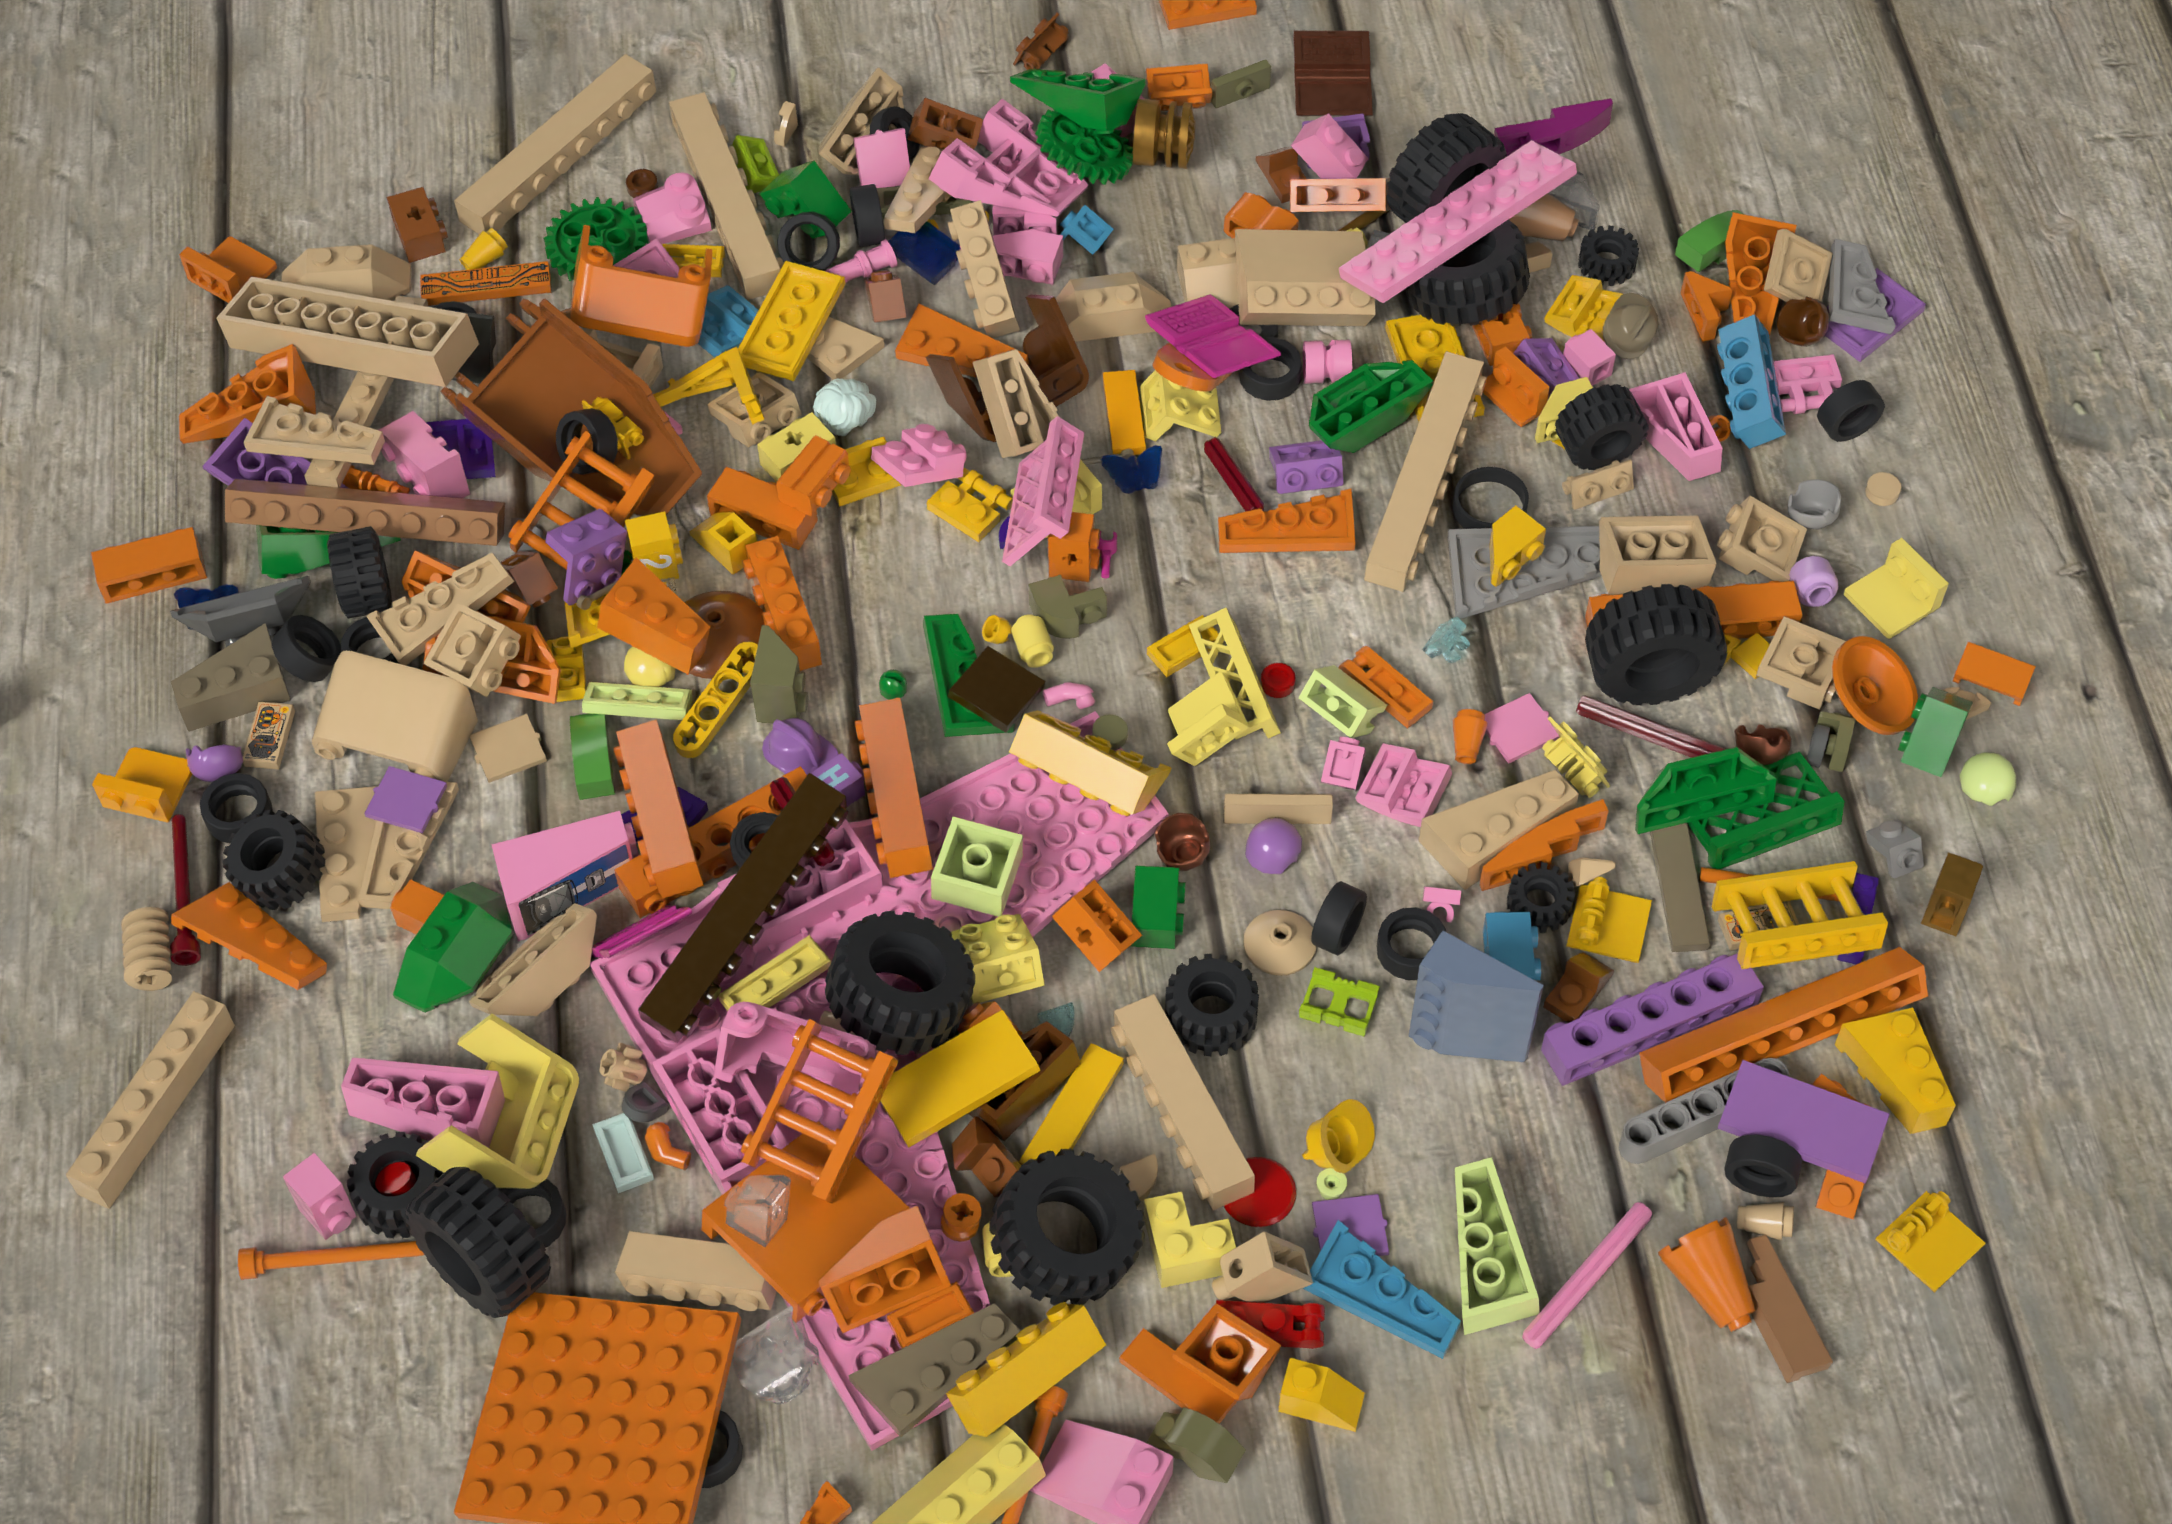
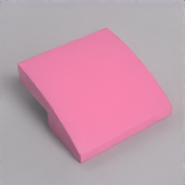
M1383 743L1355 797L1356 801L1377 813L1406 824L1421 827L1422 818L1433 815L1452 776L1451 767L1447 764L1418 759L1414 749Z

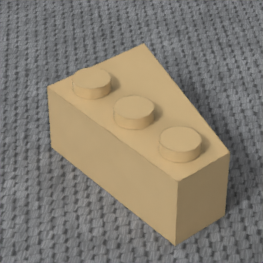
M1017 349L974 361L973 366L1001 457L1017 456L1035 450L1047 439L1049 423L1057 416L1059 417L1053 402L1048 401L1038 386L1040 383Z

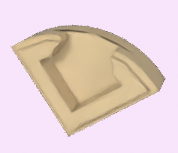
M787 101L783 103L778 114L783 116L780 129H775L774 131L775 144L783 147L786 146L798 126L796 105Z
M1950 687L1943 690L1973 702L1966 720L1989 710L1991 702L1978 692L1974 694L1960 690L1959 687Z
M1155 1154L1120 1167V1174L1123 1173L1130 1181L1127 1185L1130 1192L1135 1190L1141 1201L1148 1197L1157 1180L1158 1162Z

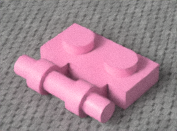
M1834 354L1773 361L1779 395L1789 394L1790 396L1789 399L1780 400L1782 412L1792 411L1793 414H1802L1808 409H1817L1833 393L1832 389L1840 388L1842 377ZM1818 391L1819 395L1805 397L1803 392Z

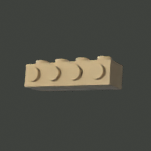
M981 200L950 209L953 221L947 223L952 240H959L961 250L956 251L961 270H968L970 279L964 282L969 298H976L978 308L974 309L973 313L978 329L984 327L987 336L991 338L1020 331Z
M629 1231L615 1271L625 1290L635 1296L644 1297L647 1294L664 1296L672 1301H682L683 1299L699 1300L701 1303L709 1306H719L720 1303L729 1304L746 1311H755L757 1308L771 1310L777 1292L730 1244Z

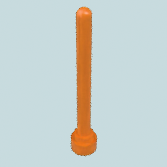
M416 1241L265 1254L264 1250L257 1251L256 1247L239 1249L238 1270L241 1280L256 1279L259 1274H265L266 1270L415 1257L425 1254L423 1251H420L415 1243Z
M1055 1385L1034 1400L1036 1404L1035 1410L1038 1413L1027 1446L1038 1458H1040L1052 1418L1057 1417L1058 1413L1064 1410L1068 1398V1393ZM1028 1492L1005 1511L1001 1524L1019 1523Z

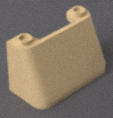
M342 651L333 667L313 734L312 745L315 753L328 760L342 758L347 748L407 764L409 771L412 773L448 782L478 719L470 692L460 682L447 676L354 651Z

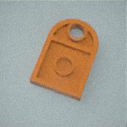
M1167 343L1157 351L1152 363L1153 368L1164 378L1196 391H1211L1232 374L1229 373L1217 378L1211 377L1188 357L1180 353L1171 343Z

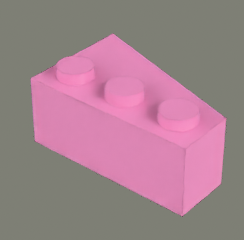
M1686 372L1629 389L1649 425L1646 440L1688 481L1721 472L1723 448Z

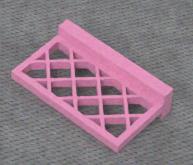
M1058 416L1049 423L1047 439L1019 463L1002 562L1008 566H1012L1050 533L1061 539L1069 532L1084 432Z

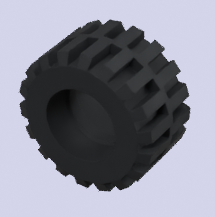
M1618 384L1594 387L1576 396L1573 401L1565 405V409L1560 411L1555 422V430L1569 458L1575 466L1583 470L1587 468L1588 470H1596L1610 465L1615 460L1621 462V460L1628 458L1642 445V441L1646 439L1647 431L1649 430V425L1633 394L1627 387H1621Z
M370 526L330 534L327 542L330 568L339 605L345 616L349 619L368 615L376 610L383 612L389 609L392 603L391 589L382 547L376 531Z
M266 810L262 816L256 813L250 816L248 823L243 821L238 826L240 828L236 834L232 833L229 837L231 843L229 846H225L223 852L227 858L222 860L223 868L227 870L225 876L235 888L262 908L266 906L270 910H277L280 905L285 909L291 907L293 901L301 902L305 899L303 895L307 891L311 893L315 889L314 882L320 880L323 875L320 868L325 866L326 859L322 856L325 850L323 845L319 843V838L292 814L288 815L285 811L278 810L275 813L272 810ZM282 851L278 860L272 866L267 868V865L270 862V860L276 854Z
M1212 953L1204 954V959L1201 960L1194 956L1189 958L1188 966L1181 963L1176 968V974H1171L1168 980V987H1166L1165 1014L1182 1045H1189L1188 1051L1196 1054L1198 1050L1204 1051V1056L1212 1057V1052L1216 1051L1219 1052L1220 1056L1227 1055L1228 1048L1231 1047L1236 1051L1242 1047V1040L1248 1042L1252 1037V1030L1256 1028L1259 1003L1258 985L1256 981H1252L1250 970L1248 968L1242 970V963L1236 959L1231 963L1228 961V956L1220 954L1219 959L1212 958ZM1215 996L1227 1001L1231 1007L1222 1013L1208 1014L1199 1011L1192 1004L1202 997Z
M396 1132L395 1137L389 1138L387 1133L381 1135V1141L374 1143L372 1140L366 1143L367 1150L364 1153L361 1151L356 1153L354 1159L357 1164H350L347 1171L350 1176L349 1179H346L347 1188L361 1221L365 1226L369 1225L372 1232L379 1235L383 1231L386 1238L394 1239L396 1233H400L402 1239L411 1237L408 1229L409 1225L405 1219L408 1204L444 1173L416 1156L418 1149L429 1142L427 1139L422 1142L421 1137L413 1133L407 1138L405 1132ZM395 1162L408 1164L418 1177L417 1182L409 1191L398 1196L381 1195L375 1185L378 1174L386 1166Z

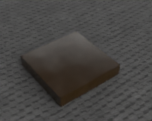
M987 646L951 687L948 697L1006 733L1044 689L1046 681L990 646Z

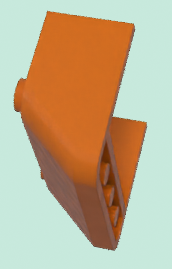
M584 225L575 265L570 310L571 320L580 327L684 347L698 344L702 332L711 280L712 249L706 248L702 267L690 264L679 269L677 278L613 266V256L602 246L588 245L590 226Z

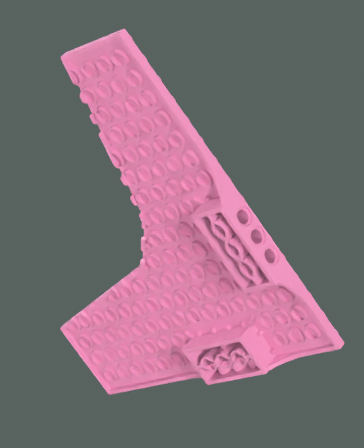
M1094 711L1070 724L1080 728L1079 736L1085 738L1086 735H1092L1093 724L1099 718V715ZM1010 753L920 798L933 870L952 817L1023 835V857L1002 915L1020 914L1032 937H1034L1053 920L1052 916L1074 895L1094 879L1098 882L1155 833L1156 828L1169 815L1156 795L1144 811L1124 816L1114 812L1110 808L1111 804L1100 798L1099 800H1092L1079 793L1080 788L1070 783L1064 785L1049 778V772L1039 767L1038 769H1032L1018 762L1019 757ZM845 819L838 829L832 828L825 837L834 850V861L821 867L817 865L813 857L810 858L804 867L807 871L802 881L795 888L790 886L783 897L786 900L783 907L775 917L769 915L762 925L764 932L761 938L753 947L750 945L746 947L741 954L743 961L736 973L731 977L726 975L719 985L722 988L720 993L809 935L832 962L838 942L842 934L846 933L848 927L854 922L862 921V918L875 913L877 916H880L885 911H895L897 915H902L903 912L915 913L914 917L920 919L927 917L934 920V925L941 928L944 926L949 931L958 930L967 924H981L992 921L997 916L931 899V876L933 870L890 878L887 864L880 865L876 843L883 841L882 838L875 840L872 819L850 823ZM735 875L718 882V887L691 909V915L610 958H598L590 962L591 971L636 1048L643 1051L642 1058L646 1061L647 1067L722 1195L767 1161L760 1158L756 1168L741 1161L744 1154L741 1153V1148L749 1132L755 1133L786 1067L761 1059L756 1074L748 1072L749 1069L741 1070L735 1074L732 1083L714 1078L721 1026L728 1012L719 1001V997L710 1007L707 1005L703 1007L697 1016L700 1018V1021L689 1037L683 1035L678 1043L641 1020L638 1008ZM829 969L770 1008L805 1020L811 1019L819 1024L823 1012H831L829 1008L830 1003H828L825 995V980ZM876 973L885 983L896 989L907 992H924L915 982L904 976L893 973ZM930 1047L929 1051L919 1054L909 1051L907 1055H898L894 1050L889 1049L883 1053L899 1061L894 1070L896 1072L932 1051L933 1048ZM807 1074V1075H809V1076H811V1077H813V1078H815V1079H818V1080H820V1081H822V1082H824V1083H826V1084L831 1085V1083H832V1081H829V1080H826V1079H823V1078H820V1077H816V1076ZM795 1086L784 1107L810 1120L819 1121L834 1131L837 1128L842 1130L846 1119L840 1118L841 1107ZM879 1102L855 1156L910 1208L918 1206L950 1283L952 1284L957 1281L974 1313L990 1306L971 1241H953L947 1238L940 1227L943 1206L946 1200L952 1195L957 1194L950 1175L938 1131L908 1148L885 1108ZM777 1122L768 1144L783 1149L802 1133ZM783 1298L788 1309L793 1315V1307ZM826 1300L823 1307L813 1316L806 1315L797 1324L871 1451L899 1435L849 1381L848 1375L902 1348L887 1322L886 1315L842 1333ZM949 1398L914 1427L952 1407L953 1405Z

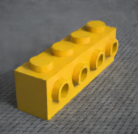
M1062 1302L1053 1306L1046 1312L1047 1318L1037 1325H1030L1022 1329L1016 1335L1018 1340L1008 1347H1002L993 1351L987 1356L986 1364L978 1370H970L956 1380L957 1385L948 1391L946 1395L968 1434L987 1437L1106 1346L1084 1305Z

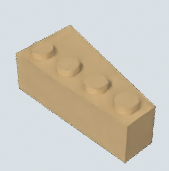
M1556 770L1422 818L1419 842L1454 880L1466 890L1480 881L1482 867L1509 844L1535 827L1575 809L1579 793Z

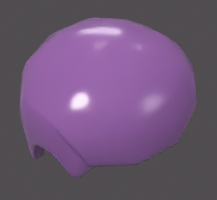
M223 744L202 750L198 745H194L192 750L186 749L187 763L191 773L199 780L205 782H213L224 775L234 774L241 768L243 763L241 747Z
M1276 817L1273 819L1267 818L1256 824L1251 830L1246 842L1245 856L1252 867L1263 873L1282 874L1291 863L1297 862L1301 853L1302 837L1295 826L1286 820Z

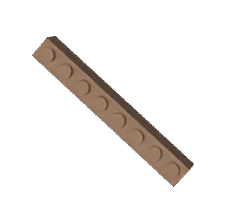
M235 479L225 489V522L331 532H344L372 526L378 536L497 546L504 536L505 502Z

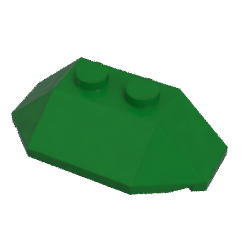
M1413 360L1403 361L1402 363L1380 362L1363 364L1313 395L1309 428L1330 449L1355 453L1405 422L1433 386V380Z
M1738 747L1668 763L1657 773L1637 805L1635 830L1637 834H1642L1774 802L1777 778L1773 772Z
M470 882L447 891L406 948L393 992L394 998L426 1013L435 1009L434 1006L449 1003L474 992L513 936L504 896L475 882Z

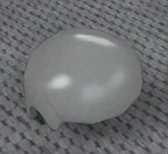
M1819 479L1803 481L1799 484L1795 495L1790 494L1788 514L1793 521L1807 529H1822L1837 519L1841 508V493L1839 488L1829 481Z

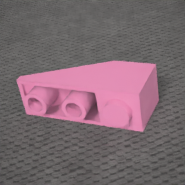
M1030 229L993 236L1004 276L1022 278L1037 283L1054 284L1063 259V235Z

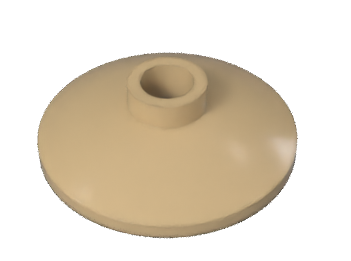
M1272 910L1262 913L1251 921L1245 931V953L1250 962L1265 973L1280 976L1294 974L1304 969L1315 955L1316 946L1311 942L1313 928L1306 919L1291 911ZM1283 934L1287 937L1284 939H1278L1274 935Z

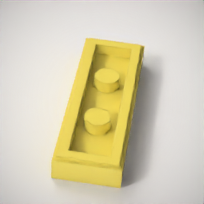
M809 935L720 993L718 996L719 1001L727 1011L731 1006L739 1002H751L770 1008L829 969L831 960Z

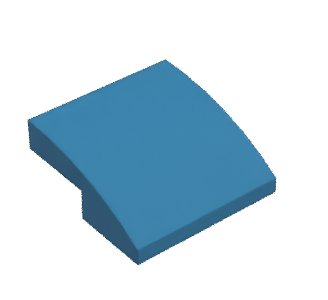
M729 285L709 293L698 344L714 358L734 347L738 348L759 309Z

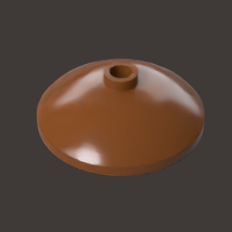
M710 591L685 601L710 626L706 651L690 674L712 679L738 644L753 642L758 645L761 627L765 624L762 616L763 610L752 599L731 591ZM753 654L748 658L742 656V668L748 661L755 662Z

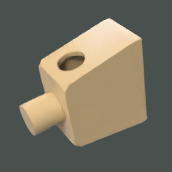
M1262 1232L1221 1257L1220 1265L1223 1276L1213 1280L1212 1288L1219 1300L1226 1301L1232 1297H1237L1247 1302L1264 1303L1313 1284L1304 1248L1270 1233Z

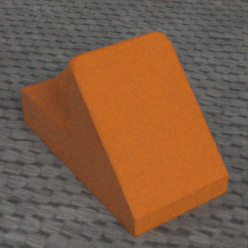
M1685 272L1680 294L1702 342L1713 340L1716 336L1717 327L1721 324L1720 312L1729 308L1732 289L1695 272Z

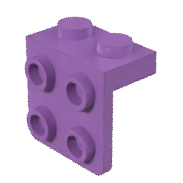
M601 508L547 532L546 543L568 562L563 600L568 605L577 603L581 595L588 597L619 580L621 577L627 530Z

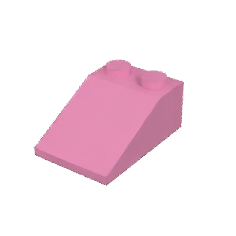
M1065 1420L1042 1463L1046 1476L1029 1491L1097 1524H1147L1173 1474V1456L1136 1438Z

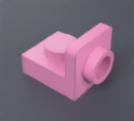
M1339 737L1338 742L1330 740L1321 783L1356 790L1366 752L1364 747L1359 746V740L1348 737Z

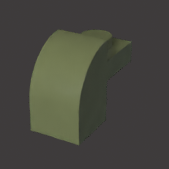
M1061 575L1028 584L1029 605L1034 616L1043 618L1048 633L1052 636L1065 639L1079 637V625L1095 623L1107 617V597L1103 587L1069 596Z
M1184 1407L1180 1414L1164 1412L1146 1442L1172 1455L1173 1458L1182 1459L1199 1478L1228 1483L1246 1451L1238 1440L1219 1423L1197 1411Z

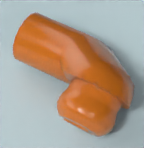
M656 1122L650 1125L645 1133V1141L652 1158L657 1162L686 1170L691 1160V1152L672 1147L668 1134L670 1128L664 1122Z

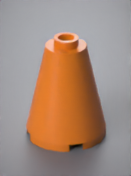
M1724 1217L1720 1222L1718 1220L1713 1221L1678 1239V1246L1671 1249L1667 1245L1658 1252L1661 1261L1720 1329L1728 1326L1730 1331L1733 1332L1752 1322L1749 1315L1755 1312L1732 1227L1727 1217Z

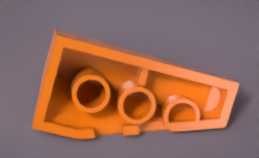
M1732 213L1725 248L1729 286L1732 289L1733 323L1755 314L1767 329L1770 338L1779 298L1764 291L1775 238L1777 230L1787 229L1795 233L1797 225Z
M291 344L262 356L255 361L257 367L243 377L238 373L229 379L232 384L218 394L209 393L179 415L180 441L185 444L228 437L244 418L252 423L254 422L267 396L276 398L278 404L288 406L290 403L302 406L304 412L316 415L315 390L296 347Z

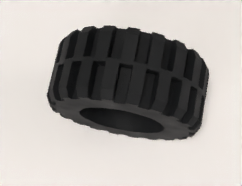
M1446 114L1444 118H1436L1432 121L1431 125L1424 126L1419 130V134L1414 139L1411 138L1406 144L1407 148L1403 153L1400 152L1397 157V163L1390 171V181L1387 182L1386 187L1388 205L1391 211L1405 223L1409 222L1422 212L1424 213L1429 207L1440 203L1442 199L1453 191H1456L1487 169L1493 168L1500 160L1507 157L1504 144L1499 138L1467 114Z
M1508 219L1407 287V295L1411 306L1428 320L1433 319L1435 323L1441 325L1450 323L1452 326H1461V324L1469 323L1470 326L1477 325L1479 321L1487 320L1489 322L1496 319L1500 313L1506 314L1512 309L1513 304L1517 305L1530 283L1524 236L1518 227Z
M1661 584V587L1655 588L1651 585L1642 587V590L1637 592L1632 590L1626 592L1618 600L1612 599L1606 604L1605 609L1600 608L1595 613L1593 620L1590 621L1587 627L1585 643L1596 685L1610 698L1621 703L1628 701L1632 705L1641 706L1642 703L1657 705L1662 701L1669 700V702L1679 700L1680 696L1686 694L1689 696L1696 693L1697 688L1707 686L1711 683L1713 676L1717 677L1728 654L1715 604L1699 590H1692L1684 585L1674 587L1672 584Z
M885 911L880 916H877L875 913L862 918V921L854 922L848 927L846 933L842 934L825 980L826 999L830 1003L829 1008L835 1019H841V1027L847 1033L852 1031L857 1036L868 1040L876 1046L875 1050L886 1052L887 1049L894 1050L898 1055H907L909 1051H914L915 1054L927 1052L930 1050V1047L934 1049L946 1043L947 1039L953 1037L957 1032L975 986L974 966L969 954H964L966 951L964 945L959 939L954 940L951 931L944 926L941 928L934 925V920L924 917V919L914 917L915 913L903 912L902 915H897L895 911ZM876 973H893L904 976L915 982L924 992H907L896 989L885 983Z
M1060 1149L1056 1156L1053 1151H1047L1039 1154L1037 1159H1029L1012 1176L993 1207L994 1215L990 1220L989 1231L995 1236L990 1243L995 1255L1001 1253L1002 1258L998 1265L1003 1273L1006 1274L1010 1271L1015 1277L1012 1283L1021 1290L1025 1286L1032 1291L1030 1297L1038 1301L1047 1297L1051 1298V1305H1057L1070 1300L1071 1304L1085 1305L1089 1299L1093 1301L1100 1299L1109 1289H1113L1132 1267L1139 1256L1138 1250L1143 1246L1145 1233L1141 1229L1146 1223L1144 1212L1137 1210V1206L1141 1203L1135 1190L1130 1192L1127 1187L1130 1181L1123 1173L1118 1176L1111 1170L1114 1166L1105 1159L1102 1163L1094 1160L1095 1155L1083 1151L1078 1156L1074 1155L1073 1149ZM1055 1201L1067 1203L1079 1209L1086 1215L1094 1227L1097 1237V1250L1087 1254H1075L1064 1251L1054 1245L1045 1236L1039 1225L1037 1206L1045 1202Z
M468 1167L450 1168L408 1204L405 1216L406 1223L409 1225V1232L415 1238V1243L420 1251H423L430 1265L438 1271L439 1276L454 1289V1292L467 1300L468 1304L473 1308H478L482 1314L486 1316L491 1315L492 1318L509 1315L548 1280L551 1270L550 1258L545 1253L546 1248L543 1242L538 1239L537 1232L532 1225L528 1224L523 1213L510 1202V1199L503 1192L501 1193L495 1184L488 1179L485 1180L477 1171H471Z

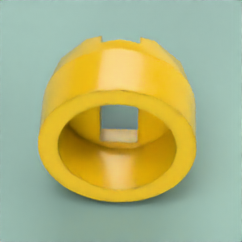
M997 615L989 616L982 628L983 639L994 644L1007 642L1009 640L1008 635L1012 634L1011 624L1003 617Z

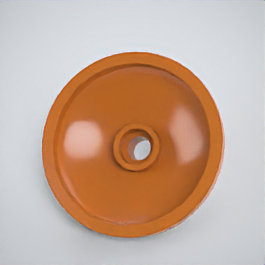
M1857 636L1844 642L1834 655L1832 674L1836 693L1846 711L1859 724L1879 734L1894 735L1910 727L1915 720L1911 718V715L1918 701V693L1913 677L1903 660L1889 646L1871 637Z

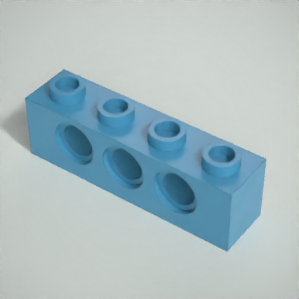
M1755 314L1718 329L1721 343L1717 344V349L1725 366L1721 370V374L1729 391L1725 398L1728 408L1733 415V420L1730 421V428L1734 437L1741 439L1751 449L1786 435L1767 329Z

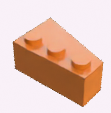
M637 557L602 600L597 628L688 675L705 653L710 626Z

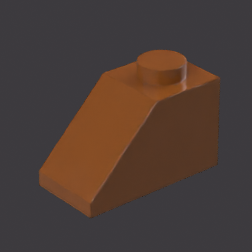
M518 551L501 561V564L514 580L507 589L518 595L529 605L532 604L533 607L540 606L551 599L550 593L558 589L539 553Z

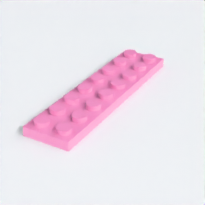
M1531 140L1509 156L1500 160L1493 168L1487 169L1456 191L1450 193L1437 205L1429 207L1424 213L1422 212L1409 222L1403 224L1400 228L1339 267L1340 277L1378 301L1385 303L1576 175V163Z

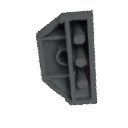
M304 576L171 610L170 612L172 618L215 642L225 641L227 647L265 623L270 636L275 635L280 630L279 627L283 626L292 617L308 590L311 580L310 576Z

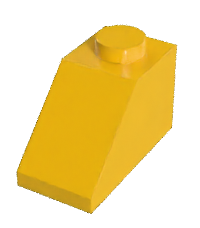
M1290 1358L1280 1393L1278 1412L1356 1432L1365 1392L1328 1367Z

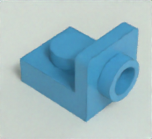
M1086 205L1077 214L1071 210L1060 224L1064 228L1060 234L1063 235V240L1070 235L1092 255L1114 230Z

